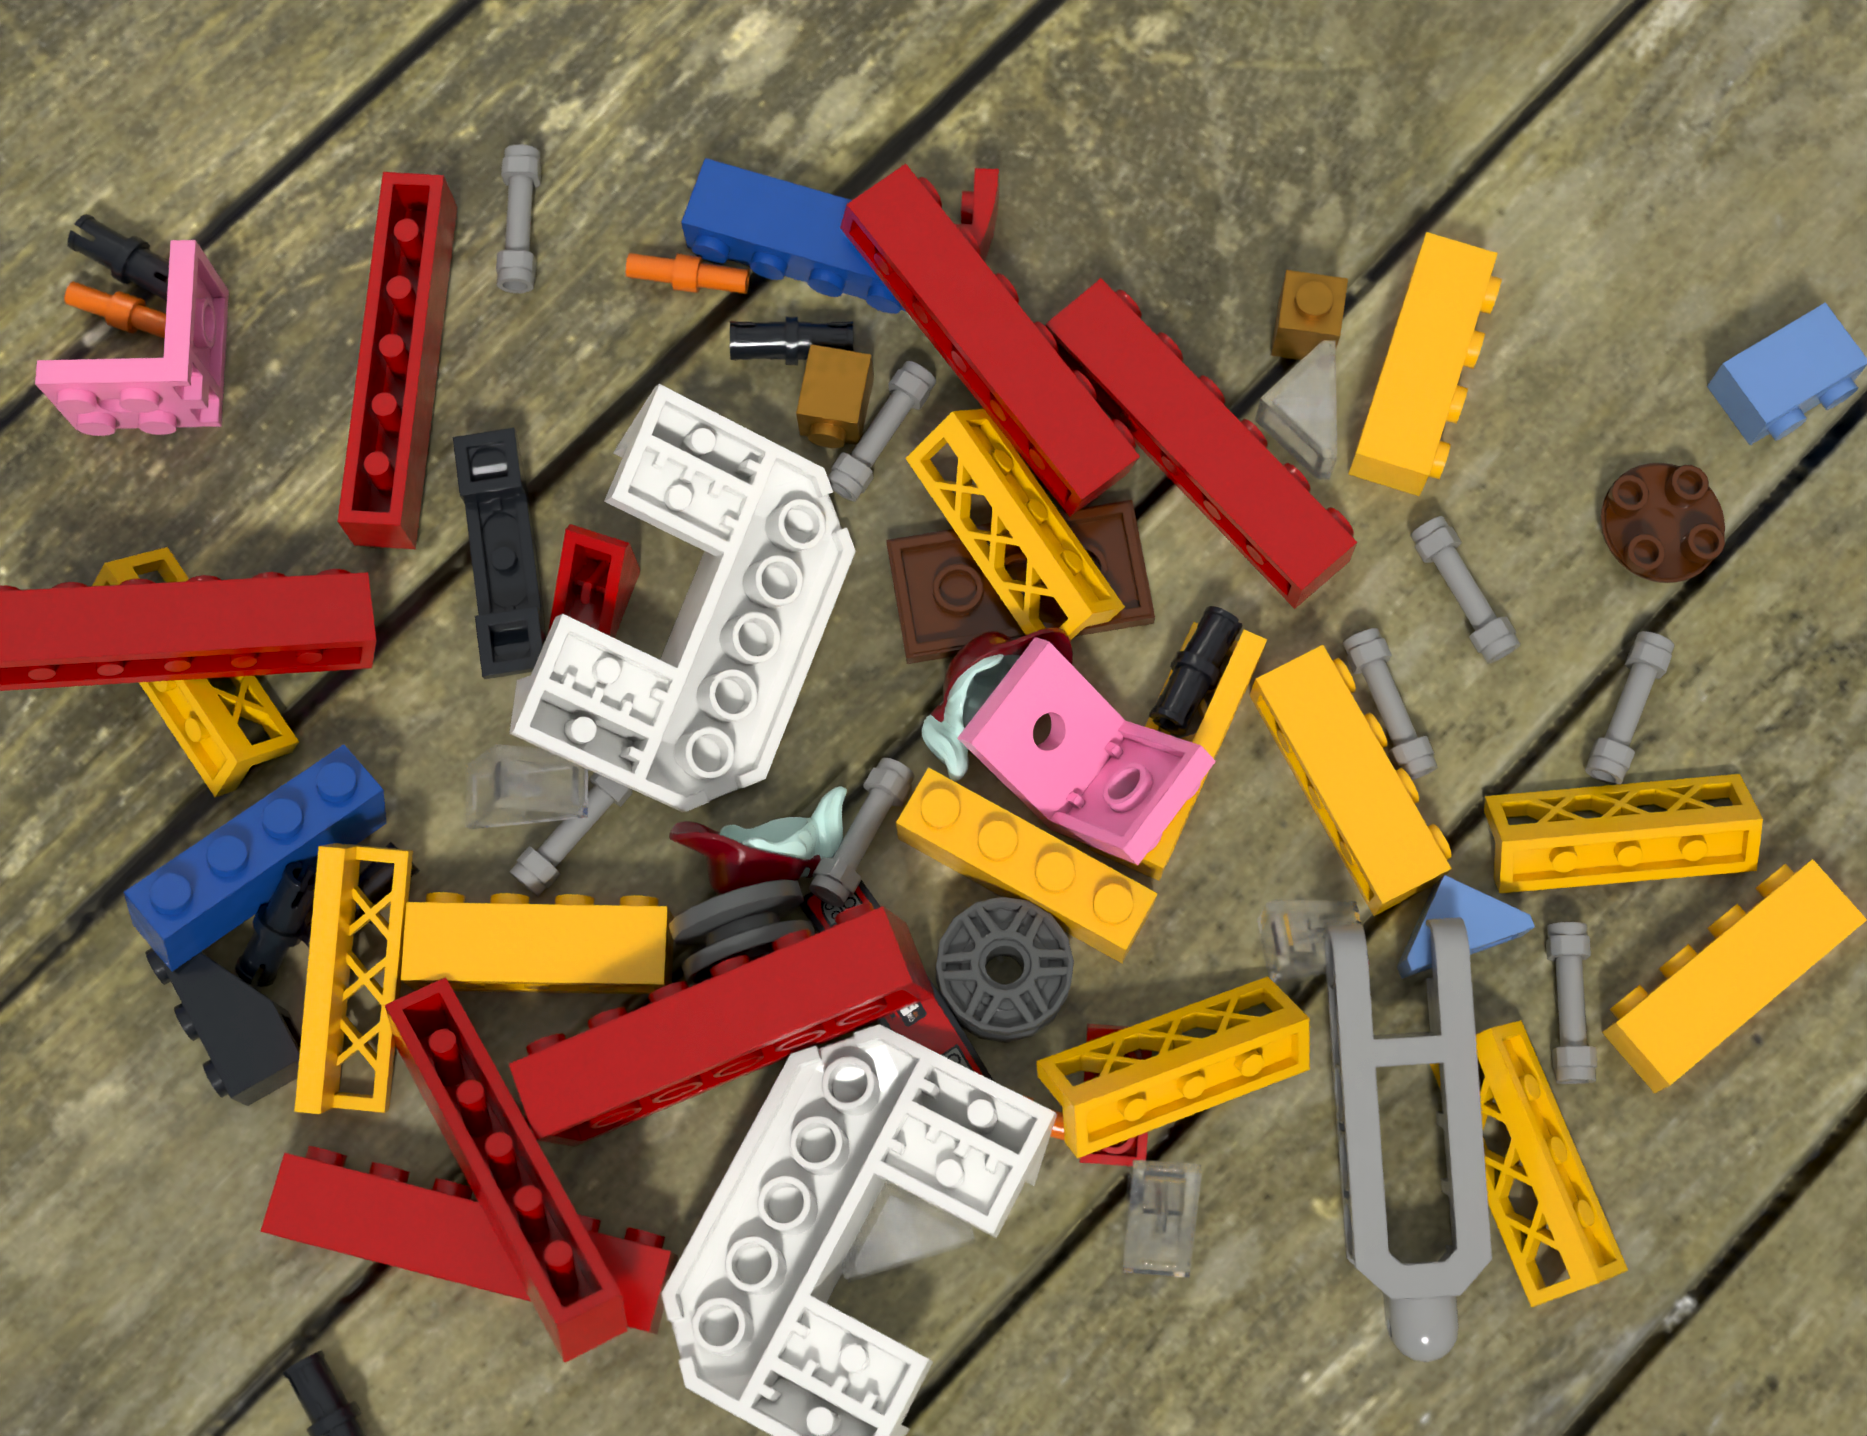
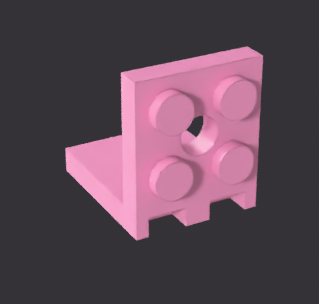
M171 240L163 358L37 360L36 386L78 431L88 435L107 436L113 434L115 429L139 428L146 433L166 435L174 433L177 427L222 426L229 290L197 241Z
M1036 637L958 736V739L1050 830L1136 865H1139L1146 854L1156 847L1163 831L1184 803L1197 792L1202 779L1216 762L1199 744L1124 720L1049 641ZM1048 713L1052 724L1050 734L1044 742L1036 745L1033 739L1035 723L1042 715Z

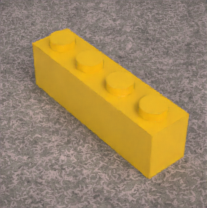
M1426 232L1348 475L1419 497L1428 477L1440 479L1451 447L1450 443L1440 441L1446 421L1457 424L1468 392V388L1457 385L1463 366L1474 369L1485 337V333L1474 330L1480 311L1491 314L1501 285V278L1491 276L1498 253Z
M1321 645L1256 678L1249 696L1373 916H1376L1432 887L1441 877L1447 875L1452 869L1447 861L1452 857L1448 842L1440 829L1435 824L1427 826L1415 806L1419 802V795L1412 779L1403 768L1395 770L1383 748L1387 747V739L1381 725L1373 714L1367 713L1363 715L1352 696V693L1356 691V687L1347 666L1340 658L1332 660L1324 645Z
M929 767L896 821L897 834L900 841L1001 897L1030 901L1050 913L1064 932L1120 963H1123L1148 919L1158 893Z
M1813 859L1795 872L1786 863L1755 888L1763 897L1747 912L1737 903L1707 928L1715 938L1698 953L1690 944H1687L1658 968L1666 977L1663 982L1649 993L1639 984L1609 1009L1617 1020L1602 1032L1603 1035L1654 1093L1673 1084L1867 921L1864 915Z
M433 892L426 894V902H406L401 981L413 990L423 988L445 977L453 991L651 994L659 988L672 984L674 941L669 924L674 917L668 906H659V899L655 897L640 895L620 897L619 905H594L593 897L564 894L555 897V904H529L530 897L526 895L499 893L491 895L490 903H465L464 895L449 892Z

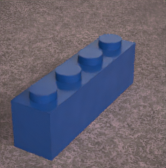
M707 158L704 159L681 221L687 248L692 249L697 256H701L704 260L721 264L725 263L726 260L744 264L750 266L751 270L756 274L772 280H782L785 276L803 281L816 292L826 296L839 297L844 293L865 299L871 307L885 313L896 314L900 310L906 311L840 229L846 205L852 200Z
M343 744L124 891L133 926L171 972L255 915L260 906L269 903L283 877L282 874L286 865L293 862L303 863V868L297 878L301 882L309 865L317 870L319 846L334 843L356 845L387 824L384 789Z

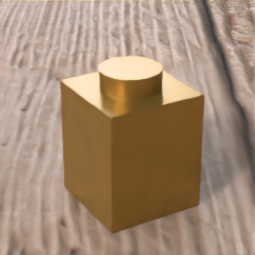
M1286 270L1278 300L1271 356L1332 364L1341 335L1348 278Z
M810 344L796 411L800 436H806L812 443L826 448H841L845 443L858 444L862 438L874 380L872 354Z

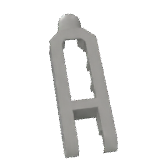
M1461 917L1427 919L1426 926L1431 930L1433 978H1426L1430 1032L1373 1035L1368 953L1363 926L1361 924L1329 925L1325 930V963L1346 1258L1383 1291L1386 1327L1392 1342L1402 1354L1414 1361L1421 1362L1441 1359L1451 1351L1457 1340L1459 1327L1456 1296H1461L1492 1260L1470 951L1466 926ZM1439 1063L1442 1111H1436L1437 1125L1444 1129L1447 1178H1441V1190L1449 1197L1452 1245H1446V1252L1438 1262L1402 1264L1389 1252L1376 1067Z

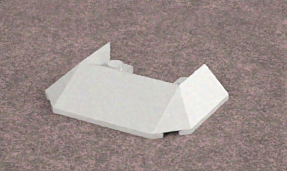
M658 384L613 452V454L621 457L622 460L604 502L704 550L665 649L659 660L564 614L556 616L532 674L517 680L509 734L676 810L687 812L715 798L766 779L856 550L847 527L841 528L829 496L830 493H833V490L823 467Z
M880 1024L854 1032L853 1037L820 1048L815 1045L790 1054L661 1293L667 1318L672 1323L681 1357L679 1364L685 1387L772 1436H905L910 1429L902 1425V1422L933 1361L826 1303L889 1183L997 1238L1025 1182L1033 1186L1035 1185L1056 1120V1112Z

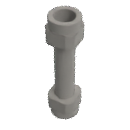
M522 144L508 146L504 150V158L502 159L501 176L504 184L508 186L505 250L497 253L496 272L497 287L510 293H526L531 291L536 279V260L534 254L529 252L532 193L533 188L541 185V153L535 147Z
M906 361L903 367L897 370L889 382V392L891 395L851 454L841 453L831 467L832 471L828 475L832 490L838 495L855 502L860 494L865 492L874 479L871 467L911 408L920 410L930 396V391L936 384V379L927 369L915 362Z
M1439 516L1415 529L1410 535L1416 544L1415 549L1424 563H1435L1475 630L1469 638L1477 652L1483 655L1487 664H1490L1515 651L1521 645L1516 637L1517 632L1507 617L1497 618L1456 550L1462 542L1453 527L1448 525L1443 516Z
M1367 629L1346 639L1343 645L1348 654L1347 659L1354 674L1363 673L1394 745V748L1388 754L1394 769L1403 768L1412 780L1436 770L1438 766L1428 737L1422 736L1418 738L1386 663L1389 662L1392 654L1379 629Z
M1647 631L1637 634L1625 662V665L1631 670L1604 738H1598L1594 742L1588 757L1585 771L1591 777L1608 784H1622L1635 754V751L1629 745L1655 678H1662L1672 658L1671 654L1674 649V643L1668 638Z
M882 758L877 767H873L863 784V787L869 794L834 857H823L813 873L814 879L809 889L820 900L833 906L842 907L847 898L853 896L862 880L861 876L856 872L859 863L891 806L901 807L911 791L910 785L914 779V774L901 762L891 758Z
M594 772L589 778L594 785L536 851L528 846L516 860L517 863L509 871L510 874L534 895L539 897L561 875L556 869L557 865L613 802L619 807L625 803L633 794L632 789Z
M1581 922L1547 925L1548 939L1546 940L1547 960L1556 961L1560 1047L1552 1050L1555 1081L1559 1084L1596 1082L1597 1053L1596 1047L1587 1046L1582 960H1586L1591 956L1587 924Z

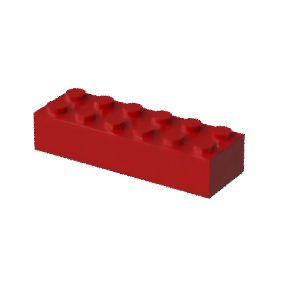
M872 903L860 904L837 914L834 917L836 926L812 936L810 929H803L777 939L772 943L775 952L750 962L748 955H742L723 961L710 969L713 978L697 985L688 987L686 981H681L659 988L649 994L648 997L651 1004L627 1014L625 1007L611 1009L590 1018L587 1021L590 1030L566 1039L564 1033H557L530 1043L526 1046L528 1056L509 1063V1067L535 1139L548 1143L578 1146L786 1059L792 1053L815 1045L817 1046L934 997L935 994L907 923L884 906L874 909Z

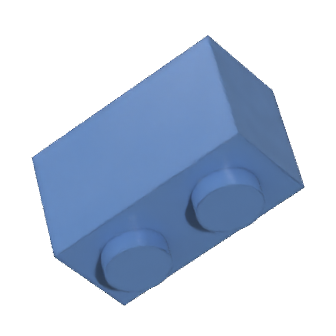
M1825 302L1722 363L1707 387L1749 445H1752L1768 434H1771L1773 439L1777 441L1796 430L1807 420V417L1804 415L1805 412L1820 403L1826 410L1832 409L1858 390L1854 381L1867 366V358Z

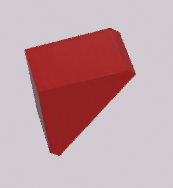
M568 525L565 529L548 633L555 617L564 614L615 638L641 571L629 542L576 525Z

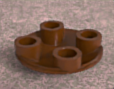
M1667 463L1640 465L1621 475L1605 495L1601 508V528L1605 542L1617 561L1627 570L1641 578L1660 583L1685 581L1703 572L1723 551L1725 545L1723 511L1716 495L1709 487L1706 474L1698 467L1693 465L1676 466Z

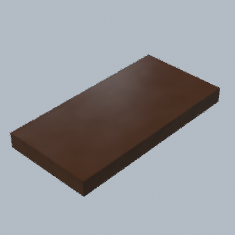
M1127 500L1084 507L1071 517L1065 511H1060L1061 516L1125 606L1109 622L1085 627L1076 636L1154 624L1155 614L1133 501ZM991 523L976 525L978 530L991 532ZM954 529L886 540L907 664L955 657L969 641L989 631L1003 633L1013 640L1026 636ZM1006 544L1004 568L1013 580L1026 582V556L1019 546ZM1040 595L1039 619L1046 628H1059L1068 620V617L1054 597Z

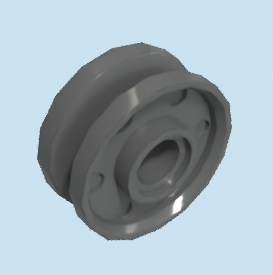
M778 880L743 887L711 898L676 916L669 924L670 932L676 945L697 946L706 944L705 948L690 956L681 965L688 984L697 985L713 978L710 969L728 959L748 955L751 962L775 952L772 943L792 932L810 929L812 936L815 935L811 921H780V919L795 911L804 902L798 881Z
M997 897L974 903L952 920L939 943L935 980L939 994L963 1029L980 1039L1007 1043L1032 1037L1054 1021L1070 991L1074 959L1068 936L1050 913L1027 900ZM998 956L1011 957L1020 965L1022 975L1014 983L999 984L987 974L986 965L988 962Z

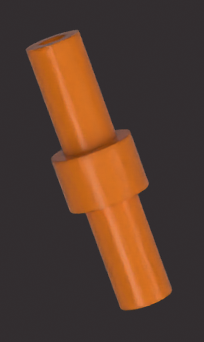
M629 253L626 261V277L672 283L673 290L698 293L701 287L744 294L748 291L749 269L703 263V257L678 253L675 259Z
M71 282L68 285L64 296V301L67 305L104 317L107 325L133 334L137 330H141L165 339L166 313L146 307L144 299L121 291H117L112 295L77 282Z

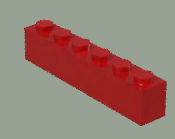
M905 163L846 205L840 229L1069 517L1129 473L1140 457L1135 451L1136 443L1130 431L1119 420H1111L1096 402L1097 395L1095 389L1087 377L1078 370L1071 371L1057 353L1058 346L1051 332L1038 321L1033 323L1019 306V297L1014 286L1004 275L1000 273L994 274L980 257V247L974 236L964 226H956L942 209V201L937 190L926 178H917Z
M383 172L337 520L354 546L416 549L457 215V205L444 175Z
M1100 278L1045 324V327L1051 332L1057 343V353L1071 371L1078 370L1087 377L1095 389L1097 395L1096 402L1112 419L1119 420L1127 427L1135 443L1281 596L1296 609L1350 562L1357 545V541L1353 538L1354 531L1352 526L1339 511L1332 507L1325 509L1309 493L1311 491L1309 482L1295 466L1290 463L1282 465L1267 449L1268 443L1265 436L1256 425L1247 419L1238 420L1224 405L1226 403L1224 395L1211 379L1204 375L1198 378L1182 362L1184 359L1182 352L1168 335L1163 332H1159L1156 335L1141 320L1142 314L1139 307L1126 292L1121 289L1114 292Z
M328 569L316 575L286 576L278 572H265L257 574L252 578L221 580L216 576L201 575L192 577L186 582L155 583L148 579H130L119 585L87 586L79 582H65L49 589L20 590L13 586L0 585V691L370 669L373 666L376 633L368 572L350 573L344 569Z
M442 978L385 1004L395 1046L564 1363L627 1332L623 1299L618 1286L447 978Z
M308 1146L305 1158L284 1152L260 1232L532 1302L479 1202L471 1200L473 1193L471 1187L435 1178L432 1190L407 1184L410 1176L409 1171L376 1162H371L368 1174L344 1168L347 1159L346 1155L313 1146ZM578 1214L622 1294L627 1327L657 1335L664 1311L661 1293L675 1269L678 1255L663 1249L666 1238L664 1236L630 1227L626 1228L624 1239L598 1233L601 1220Z

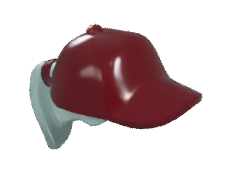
M1050 627L1015 640L1003 633L989 631L969 641L952 659L945 675L943 702L926 717L922 727V737L925 744L947 766L948 775L954 782L959 781L966 774L969 765L968 748L958 739V736L1035 637L1049 641L1071 664L1073 663L1072 646L1065 631L1057 627Z
M839 786L826 793L821 798L811 818H780L751 829H744L737 825H726L720 832L714 831L700 823L683 821L673 826L669 839L706 857L709 882L712 889L718 895L769 881H798L800 877L811 878L820 860L823 857L833 858L843 841L842 805L847 789Z

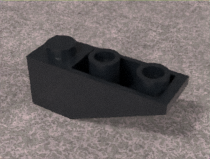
M152 948L145 951L147 960L158 979L164 985L171 982L182 1003L174 1007L176 1017L192 1041L198 1038L202 1041L210 1057V1060L203 1063V1068L209 1082L220 1097L223 1098L229 1094L231 1099L249 1106L297 1079L301 1035L286 1009L202 952L171 972Z

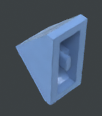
M1444 875L1433 885L1397 965L1401 979L1432 969L1431 930L1426 926L1427 919L1461 917L1466 926L1471 955L1524 936L1535 928L1531 915Z

